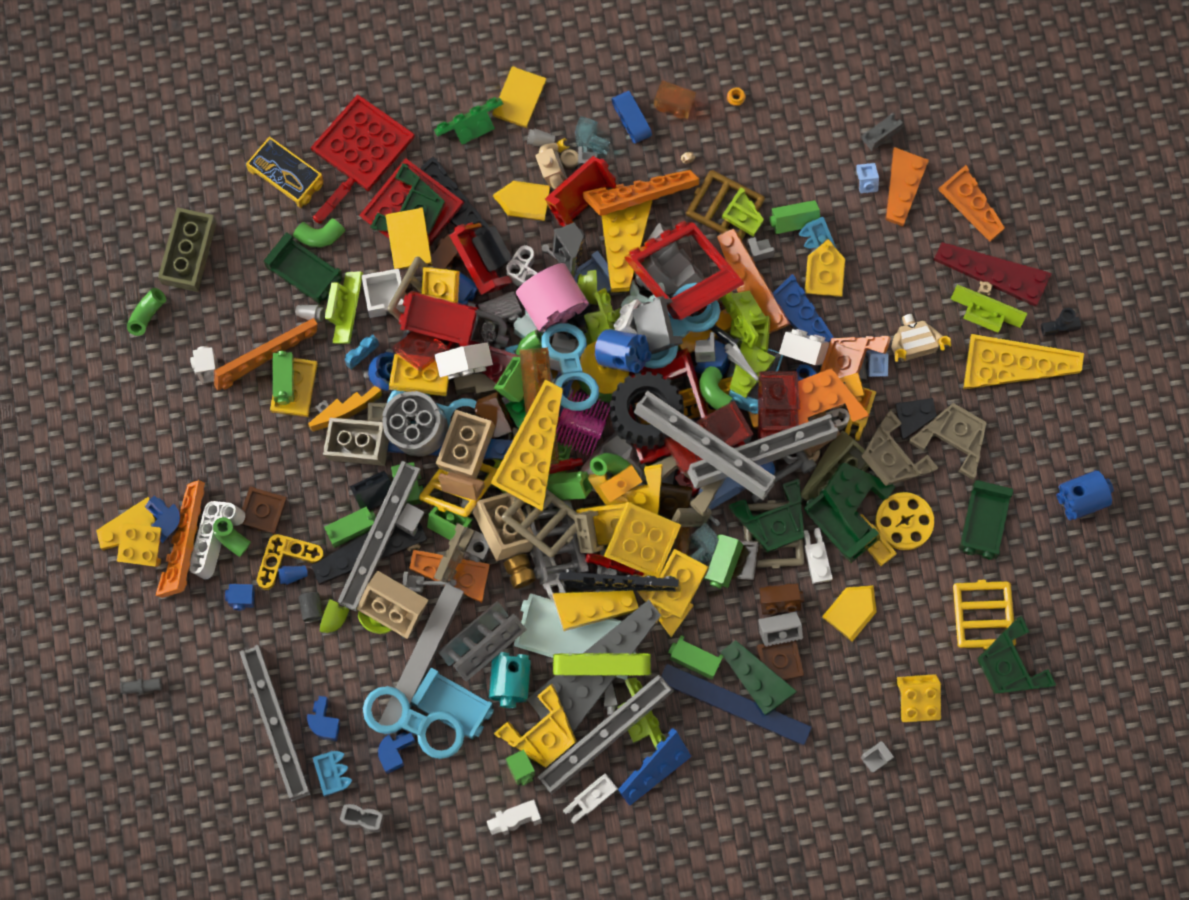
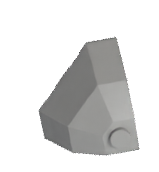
M659 223L648 240L661 237L660 233L667 229ZM676 241L644 258V262L641 263L657 284H664L665 294L676 293L679 288L686 284L699 283L705 280L701 271L690 262L691 258L683 248L679 250ZM635 273L636 277L634 279L637 282V284L641 287L645 286L649 290V288L644 284L640 277Z
M617 431L594 451L581 468V471L587 472L588 475L594 474L590 468V461L594 457L603 453L617 454L626 459L638 471L637 473L643 482L637 486L648 485L644 472L646 464L640 463L635 444L633 443L630 446L626 443L625 438L621 440ZM607 472L608 479L615 476L614 474Z

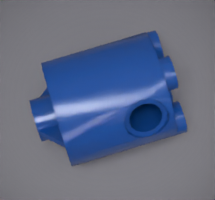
M606 329L599 335L595 345V357L598 364L602 367L638 373L643 369L646 362L651 360L652 354L649 351L645 335Z
M1095 470L1061 483L1059 485L1060 493H1057L1056 496L1058 502L1064 505L1068 520H1076L1111 506V493L1114 492L1111 481L1108 478L1105 479L1099 471Z

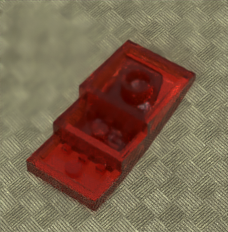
M759 372L758 436L759 439L799 425L798 411L800 410L797 372Z
M735 401L695 422L731 447L753 435ZM671 437L664 440L682 475L689 471L690 464L703 460Z

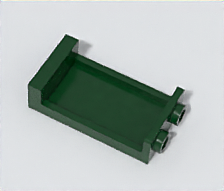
M287 232L264 259L267 269L318 304L329 297L331 284L340 283L342 280L341 269H335L298 244Z
M975 480L972 485L959 550H962L967 555H982V558L987 560L998 558L1009 501L1013 494L1012 488Z
M823 488L817 498H811L805 504V513L844 557L852 563L880 540V534L875 528L872 529L856 511L854 515L869 527L862 539L856 542L852 537L854 535L849 527L846 528L843 524L844 520L841 515L834 511L822 493Z

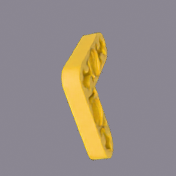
M273 535L268 541L257 576L259 587L263 590L273 588L284 556L315 564L324 558L322 548L316 544L287 536ZM278 540L283 544L277 548V553H280L279 556L275 553H269L270 551L274 552L275 545L273 542ZM295 544H299L302 547L301 552L298 554L291 552V547ZM305 547H308L307 550L309 552H314L315 550H317L318 554H320L319 556H315V559L312 558V555L309 553H306L305 557L303 556L305 553ZM271 557L277 559V564L274 567H269L266 564L267 560ZM264 569L270 571L268 578L271 582H267L266 585H264L263 581H261V579H265L267 575V572L264 571Z

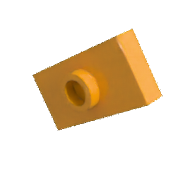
M630 465L599 485L608 501L612 502L643 481L634 467Z

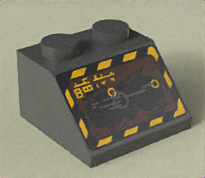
M575 223L554 230L552 252L559 264L565 263L573 278L581 260L584 239L583 231L580 228L578 229Z

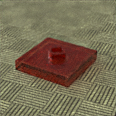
M411 332L393 346V351L421 372L436 360L435 354L447 351V346L436 337Z

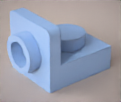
M875 163L857 165L856 171L860 182V193L877 192L879 176Z
M873 350L866 351L868 356L867 375L869 377L888 376L889 354L887 352L882 354Z

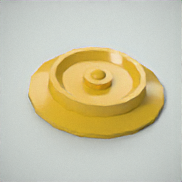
M595 341L586 346L580 357L582 372L589 374L595 379L600 393L613 394L617 390V385L620 382H625L629 372L599 365L595 357V345L597 342Z

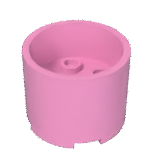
M565 263L553 265L539 272L523 283L516 291L518 298L539 333L543 330L545 332L551 325L567 323V320L572 318L575 312L580 314L589 304Z

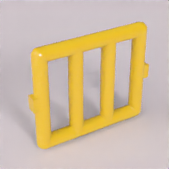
M482 463L480 471L489 473V475L484 480L485 487L477 501L451 494L468 500L469 502L465 508L429 496L434 488L442 491L439 475H448L449 472L438 469L419 495V499L438 507V510L442 512L447 510L463 517H468L491 485V481L498 469Z
M978 580L975 583H955L953 585L958 646L960 648L983 647V650H986L996 639L965 640L964 629L1008 628L1014 621L1011 583L1008 581L986 582V580ZM1004 589V601L962 602L961 591ZM1005 608L1006 620L964 621L963 610ZM1016 639L1012 640L1014 646L1016 645Z

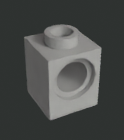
M475 531L466 550V556L469 557L468 560L484 563L490 552V547L484 535ZM477 545L484 547L481 553H476L473 549Z

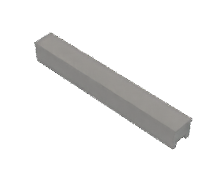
M649 391L637 403L634 411L635 414L761 499H764L774 486L776 479L774 475Z
M829 414L734 449L760 466L835 439L838 429L837 427L835 428L831 420L832 416ZM705 460L690 464L689 471H687L695 489L729 477Z
M404 461L401 462L338 599L340 605L357 612V607L364 591L373 577L395 529L396 522L421 472L419 468L409 465Z
M447 583L396 686L398 690L405 694L410 708L412 706L411 700L426 677L464 598V591ZM391 696L379 721L381 725H393L401 717L402 707L399 700L394 696Z
M256 645L254 648L239 651L288 796L291 801L309 796L311 794L259 645Z
M657 675L538 776L539 780L553 794L674 691L661 676Z

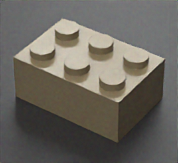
M330 418L323 455L331 461L385 466L389 439L384 433L383 422Z

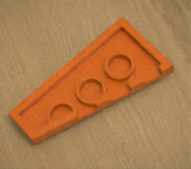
M894 147L886 221L903 227L929 160Z
M965 165L939 188V191L991 242L1004 230V226L993 208L988 204L984 193L982 194L977 181L969 172V168Z
M413 550L409 569L428 579L439 581L434 576L443 555ZM463 559L455 569L457 571L453 579L456 580L457 584L454 587L464 591L465 596L482 603L490 564Z

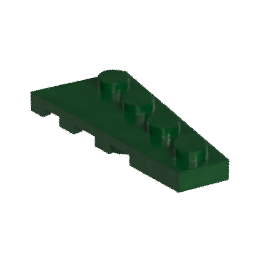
M735 640L721 651L723 657L766 716L798 692L738 641Z

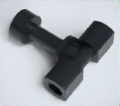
M1064 308L1056 321L1041 323L1040 328L1042 335L1048 336L1057 334L1059 330L1066 332L1080 330L1081 322L1079 316L1076 317V313L1072 308Z

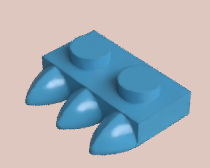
M823 217L805 224L806 226L799 233L802 237L810 236L804 244L806 248H815L814 250H816L827 239L836 248Z
M374 335L364 338L357 349H352L346 354V365L352 370L379 346L378 339Z
M331 751L313 757L324 797L343 791L352 782L350 778L340 777L348 769L346 765L336 764L343 758L344 753Z

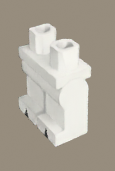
M534 800L507 809L503 814L501 811L496 812L497 817L487 821L492 835L503 832V835L510 834L509 830H516L520 825L533 821L534 826L542 823Z

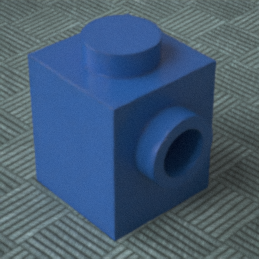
M229 584V590L225 591V601L228 602L230 607H233V610L242 611L245 608H254L255 588L253 584Z

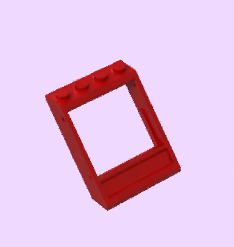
M686 221L676 224V228L672 231L669 229L660 233L661 237L657 239L647 240L644 242L645 246L631 249L628 251L629 254L624 257L654 296H664L665 299H669V297L641 265L644 262V258L686 235L687 237L691 235L721 271L671 298L673 303L668 304L667 309L672 318L676 320L686 318L744 285L743 280L693 222Z
M688 348L678 351L673 361L663 368L652 369L644 366L639 371L641 375H646V371L652 372L654 376L657 373L662 374L664 380L667 378L674 380L688 374L702 421L709 418ZM629 372V376L634 378L635 373ZM630 404L629 415L636 421L632 404ZM666 441L661 447L654 445L653 449H648L647 446H642V449L636 448L641 464L646 462L652 463L658 457L673 454Z

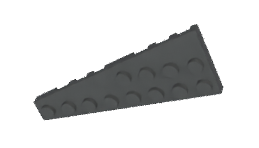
M650 600L646 601L584 653H634L661 618V613ZM556 675L532 694L528 701L542 719L546 717L550 711L537 696L553 684L574 733L598 699L601 698L616 678V675Z

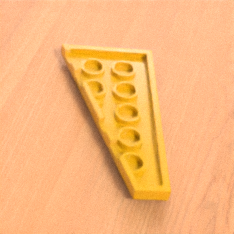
M653 200L601 216L611 293L630 291L635 271L626 262L624 257L629 254L628 251L635 247L641 248Z
M971 334L963 389L1078 374L1082 371L1084 353Z
M546 379L491 481V484L543 511L563 392V388Z

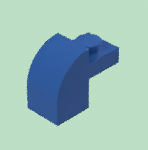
M154 495L147 502L145 508L157 518L151 526L162 529L160 542L163 543L177 528L180 514L174 504L168 509L165 502Z
M319 696L318 701L314 702L313 712L316 714H307L308 725L317 737L324 740L337 741L341 722L339 719L326 717L329 700L327 697Z
M404 732L396 736L395 741L392 740L389 734L381 741L378 756L386 774L404 766L398 751L416 743L411 733L407 734Z

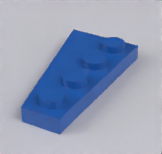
M792 274L773 292L774 298L795 329L806 331L808 336L815 334L825 337V341L830 342L831 338H834L822 318L819 317L815 307L810 303L804 290L799 286L795 276Z
M674 728L669 731L668 734L670 736L656 746L658 749L651 757L647 756L639 771L635 770L618 789L629 806L692 757Z

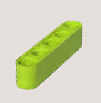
M556 653L553 654V674L650 675L651 654Z

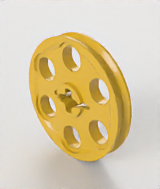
M907 492L896 493L889 496L880 505L876 514V529L892 548L912 550L923 545L930 537L934 528V515L929 504L920 496ZM915 500L918 503V508L910 509L908 501ZM896 501L899 504V509L891 510L889 502ZM886 517L890 519L891 525L884 527L881 525L880 520ZM902 517L904 519L910 518V520L908 521V525H906L905 523L899 525L902 521ZM919 517H928L929 524H920ZM912 533H919L921 540L914 542L911 539ZM892 534H900L902 541L895 543L891 538Z

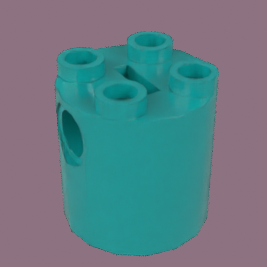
M500 652L492 659L489 699L500 701V707L516 708V703L528 701L531 664L529 655L518 654L517 657L509 656V653Z

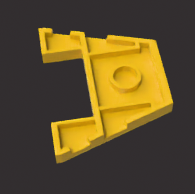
M662 464L645 466L644 472L648 485L635 486L612 502L608 501L599 485L608 480L607 473L602 476L596 474L589 475V482L605 505L633 501L634 505L659 515Z
M553 684L537 696L550 713L525 735L521 736L509 721L494 733L495 736L504 739L512 747H516L521 751L524 750L528 757L545 768L576 742Z

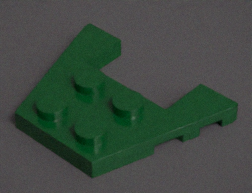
M402 163L395 178L411 186V189L399 212L423 208L427 234L429 236L445 205V201L409 169L406 164ZM377 213L370 228L375 231L388 232L386 216Z
M842 463L822 493L834 511L841 515L844 520L843 524L846 528L849 527L854 535L852 536L853 539L858 542L869 527L859 520L854 513L869 490H872L884 501L889 498L896 486L893 484L885 486L880 478L847 463Z
M799 478L782 484L789 502L786 505L754 517L745 499L729 505L731 512L767 552L804 539Z
M1022 616L1016 618L977 658L994 694L1053 687L1056 685L1048 669L1030 677L1012 640L1029 632Z

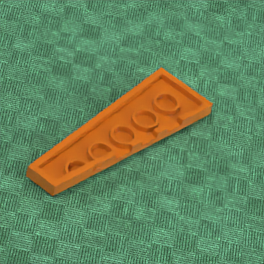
M691 170L653 177L648 182L633 181L634 185L624 186L619 184L616 185L615 189L607 190L604 187L583 192V199L600 216L608 215L609 213L624 210L668 194L690 189L699 185V178Z
M732 229L717 236L725 260L744 282V285L737 288V292L750 291L764 315L770 317L769 334L790 325L789 320L774 298L771 289H769L764 281V277L757 269L754 260L749 255L737 231Z
M312 318L214 370V386L218 391L222 388L224 390L230 388L234 381L272 359L273 353L285 351L297 345L303 339L315 335L317 332V322Z
M198 480L187 485L180 509V521L177 526L179 528L171 540L174 546L172 552L167 554L166 573L162 572L156 596L164 598L183 592L187 585L186 578L190 568V557L194 549L193 542L197 532L198 516L201 513V501L204 496L205 483Z

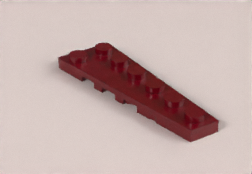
M944 242L941 243L934 257V261L980 282H988L993 285V288L1035 307L1052 274Z

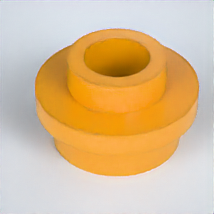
M733 88L727 94V100L731 105L739 106L745 101V93L740 88Z

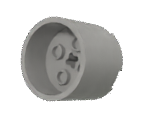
M418 391L400 393L394 396L384 408L382 415L384 433L404 453L418 457L426 456L442 446L448 432L447 418L442 409L426 394ZM412 419L417 422L415 425L410 423Z

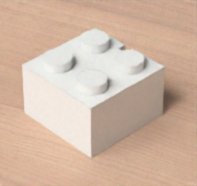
M399 269L361 275L370 318L386 315L387 307L401 283ZM400 299L396 308L400 312H404L406 306H403V300Z
M792 329L790 332H785L779 354L813 365H821L830 342L825 341V337L815 334L808 336L806 331Z
M488 342L463 346L435 354L440 377L448 376V379L457 378L460 375L461 377L472 375L474 371L475 373L486 371L487 366L493 365Z

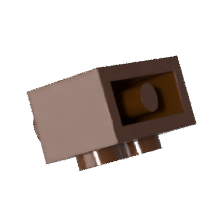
M499 392L478 399L475 405L476 415L492 421L495 425L491 439L512 432L514 423Z

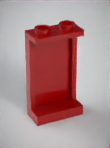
M592 156L545 198L556 220L562 227L572 224V220L589 205L583 199V192L604 187L606 189L609 187L612 189L616 188V178L609 172V165L604 159Z
M473 222L467 225L461 224L455 227V232L449 236L480 294L484 295L499 291L512 283L510 276L499 278L495 270L488 272L471 240L477 237L475 231L481 228L482 225L480 223L473 224Z
M414 291L405 295L403 306L406 307L404 314L401 313L399 318L400 330H409L459 343V346L470 345L478 308Z

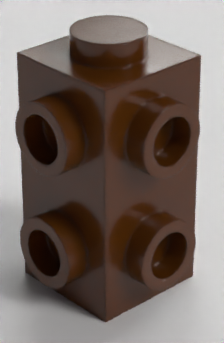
M448 234L446 238H442L439 241L436 251L434 253L431 252L432 264H428L429 266L453 270L455 262L462 259Z
M798 584L759 588L762 615L801 611L804 594L803 591H799Z

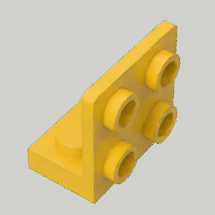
M122 523L117 561L155 567L160 566L161 559L158 558L162 529L160 527Z
M936 674L897 677V685L901 691L902 722L941 719V683Z

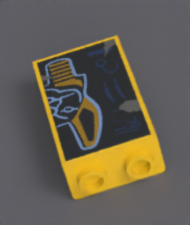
M270 136L246 163L250 173L262 177L295 201L299 208L307 205L312 198V194L315 191H319L323 186L321 173Z

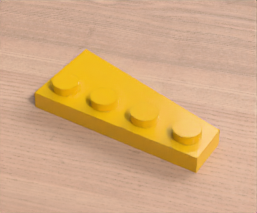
M633 591L552 593L563 631L633 613L639 608Z

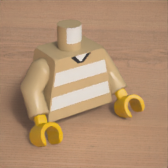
M566 138L557 143L541 146L539 154L535 155L542 175L552 191L567 179L558 152H563L570 147L564 145V142L567 141Z
M908 314L902 317L904 326L899 327L891 345L895 355V362H898V358H901L903 362L936 353L938 345H940L941 350H945L944 345L951 347V339L948 336L941 335L931 325H927L925 321L915 323L913 314Z

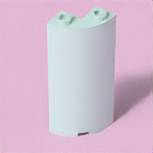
M530 593L528 600H524L521 611L524 612L521 623L526 628V631L515 640L514 646L552 658L553 654L584 653L622 621L611 618L563 631L554 600ZM616 675V677L626 680L628 675Z

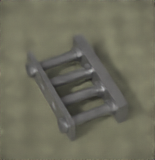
M570 499L562 500L565 504L572 508ZM526 505L522 510L525 518L531 513L530 505ZM557 507L544 510L535 520L554 517L560 509ZM566 514L562 519V526L553 528L546 537L564 535L575 521ZM534 522L530 525L533 534L536 536L541 530L536 531ZM577 532L573 535V540L569 544L564 545L557 553L568 552L571 554L572 561L568 564L545 568L543 557L547 555L535 545L533 546L531 551L536 567L534 573L536 579H539L540 585L547 581L548 575L564 572L565 569H574L576 573H587L589 571L585 554L580 553Z
M496 601L443 646L438 653L448 666L456 662L453 666L467 682L523 634L526 628L515 614H512L507 619L509 615L501 604ZM498 624H501V625L498 626L493 632L491 631V630L494 629ZM484 636H486L480 643L476 644V643H477L478 641H480ZM471 649L466 655L461 657L464 653Z

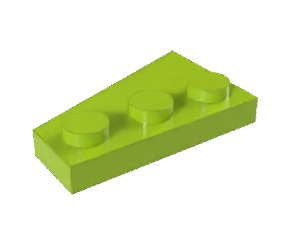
M742 340L740 351L759 377V380L756 381L736 364L730 390L747 398L761 380V375L765 374L774 363L775 357L756 346L750 349L747 343Z

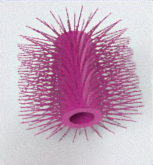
M574 389L572 390V393L570 394V397L568 399L570 401L573 396L572 394L574 392ZM577 392L575 393V396L573 397V400H572L573 402H575V398H576V396H577ZM581 393L578 396L577 402H579ZM599 402L593 416H591L594 405L591 407L588 415V409L583 413L584 410L580 412L564 408L555 434L556 438L562 425L557 443L564 431V427L566 429L561 444L567 430L570 428L564 447L573 429L568 448L575 432L578 431L572 449L579 433H581L576 450L583 434H585L579 452L588 435L583 454L591 437L593 438L587 455L594 438H596L592 449L593 453L606 425V418L610 407L605 419L602 420L608 402L600 419L598 417L603 402L596 418L594 416Z

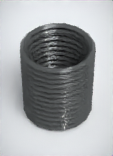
M308 592L301 594L298 598L303 621L312 622L322 619L323 612L319 593Z

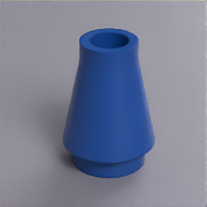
M305 565L282 566L281 569H278L281 584L288 585L308 577Z

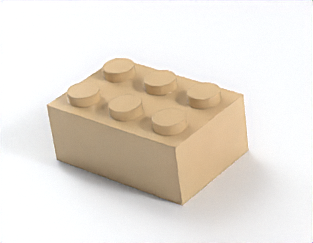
M455 410L436 461L439 469L477 479L495 429L493 422Z
M510 493L479 500L473 511V515L496 561L530 552L534 546L502 520V515L514 503L515 496ZM521 508L512 516L520 524L526 519ZM529 526V527L527 528V530H529V531L533 534V532H532V530H531V528H530V526Z
M377 571L368 583L357 610L408 639L418 624L429 600Z

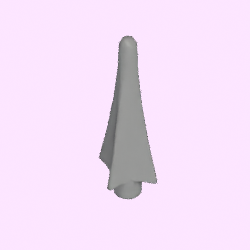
M730 343L727 344L724 349L728 354V359L758 381L759 377L750 367L737 344L734 347Z
M612 683L605 691L604 710L607 709L608 716L615 712V708L618 705Z

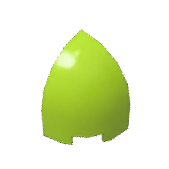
M589 270L587 275L579 274L577 276V284L589 304L597 305L595 292H597V270Z
M329 599L320 624V632L331 633L338 630L345 622L349 609L339 606V603Z

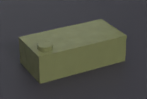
M177 207L158 275L162 285L195 292L199 291L217 224L214 215Z

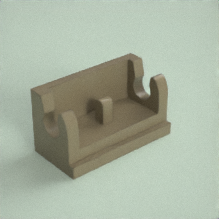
M588 510L574 515L580 553H595L604 549V545L599 546L597 543L593 516L598 515V511Z

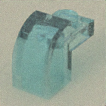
M580 116L575 129L577 147L582 146V152H588L589 149H592L598 154H607L610 148V141L595 136L598 122Z
M704 523L690 538L699 548L690 557L702 564L706 561L705 557L710 561L712 560L718 544L717 535L707 523Z

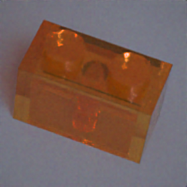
M662 80L654 99V107L661 112L667 111L678 118L688 119L696 99V92Z

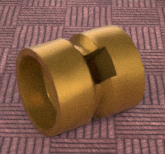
M526 554L514 556L503 563L507 574L512 575L510 581L514 589L528 586L537 580L533 569L529 568L531 564Z

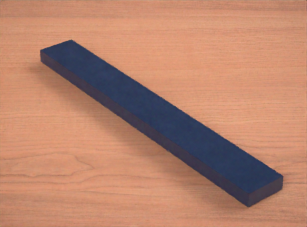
M666 664L661 675L670 688L804 746L812 728L776 711H772L766 716L756 702L669 664Z

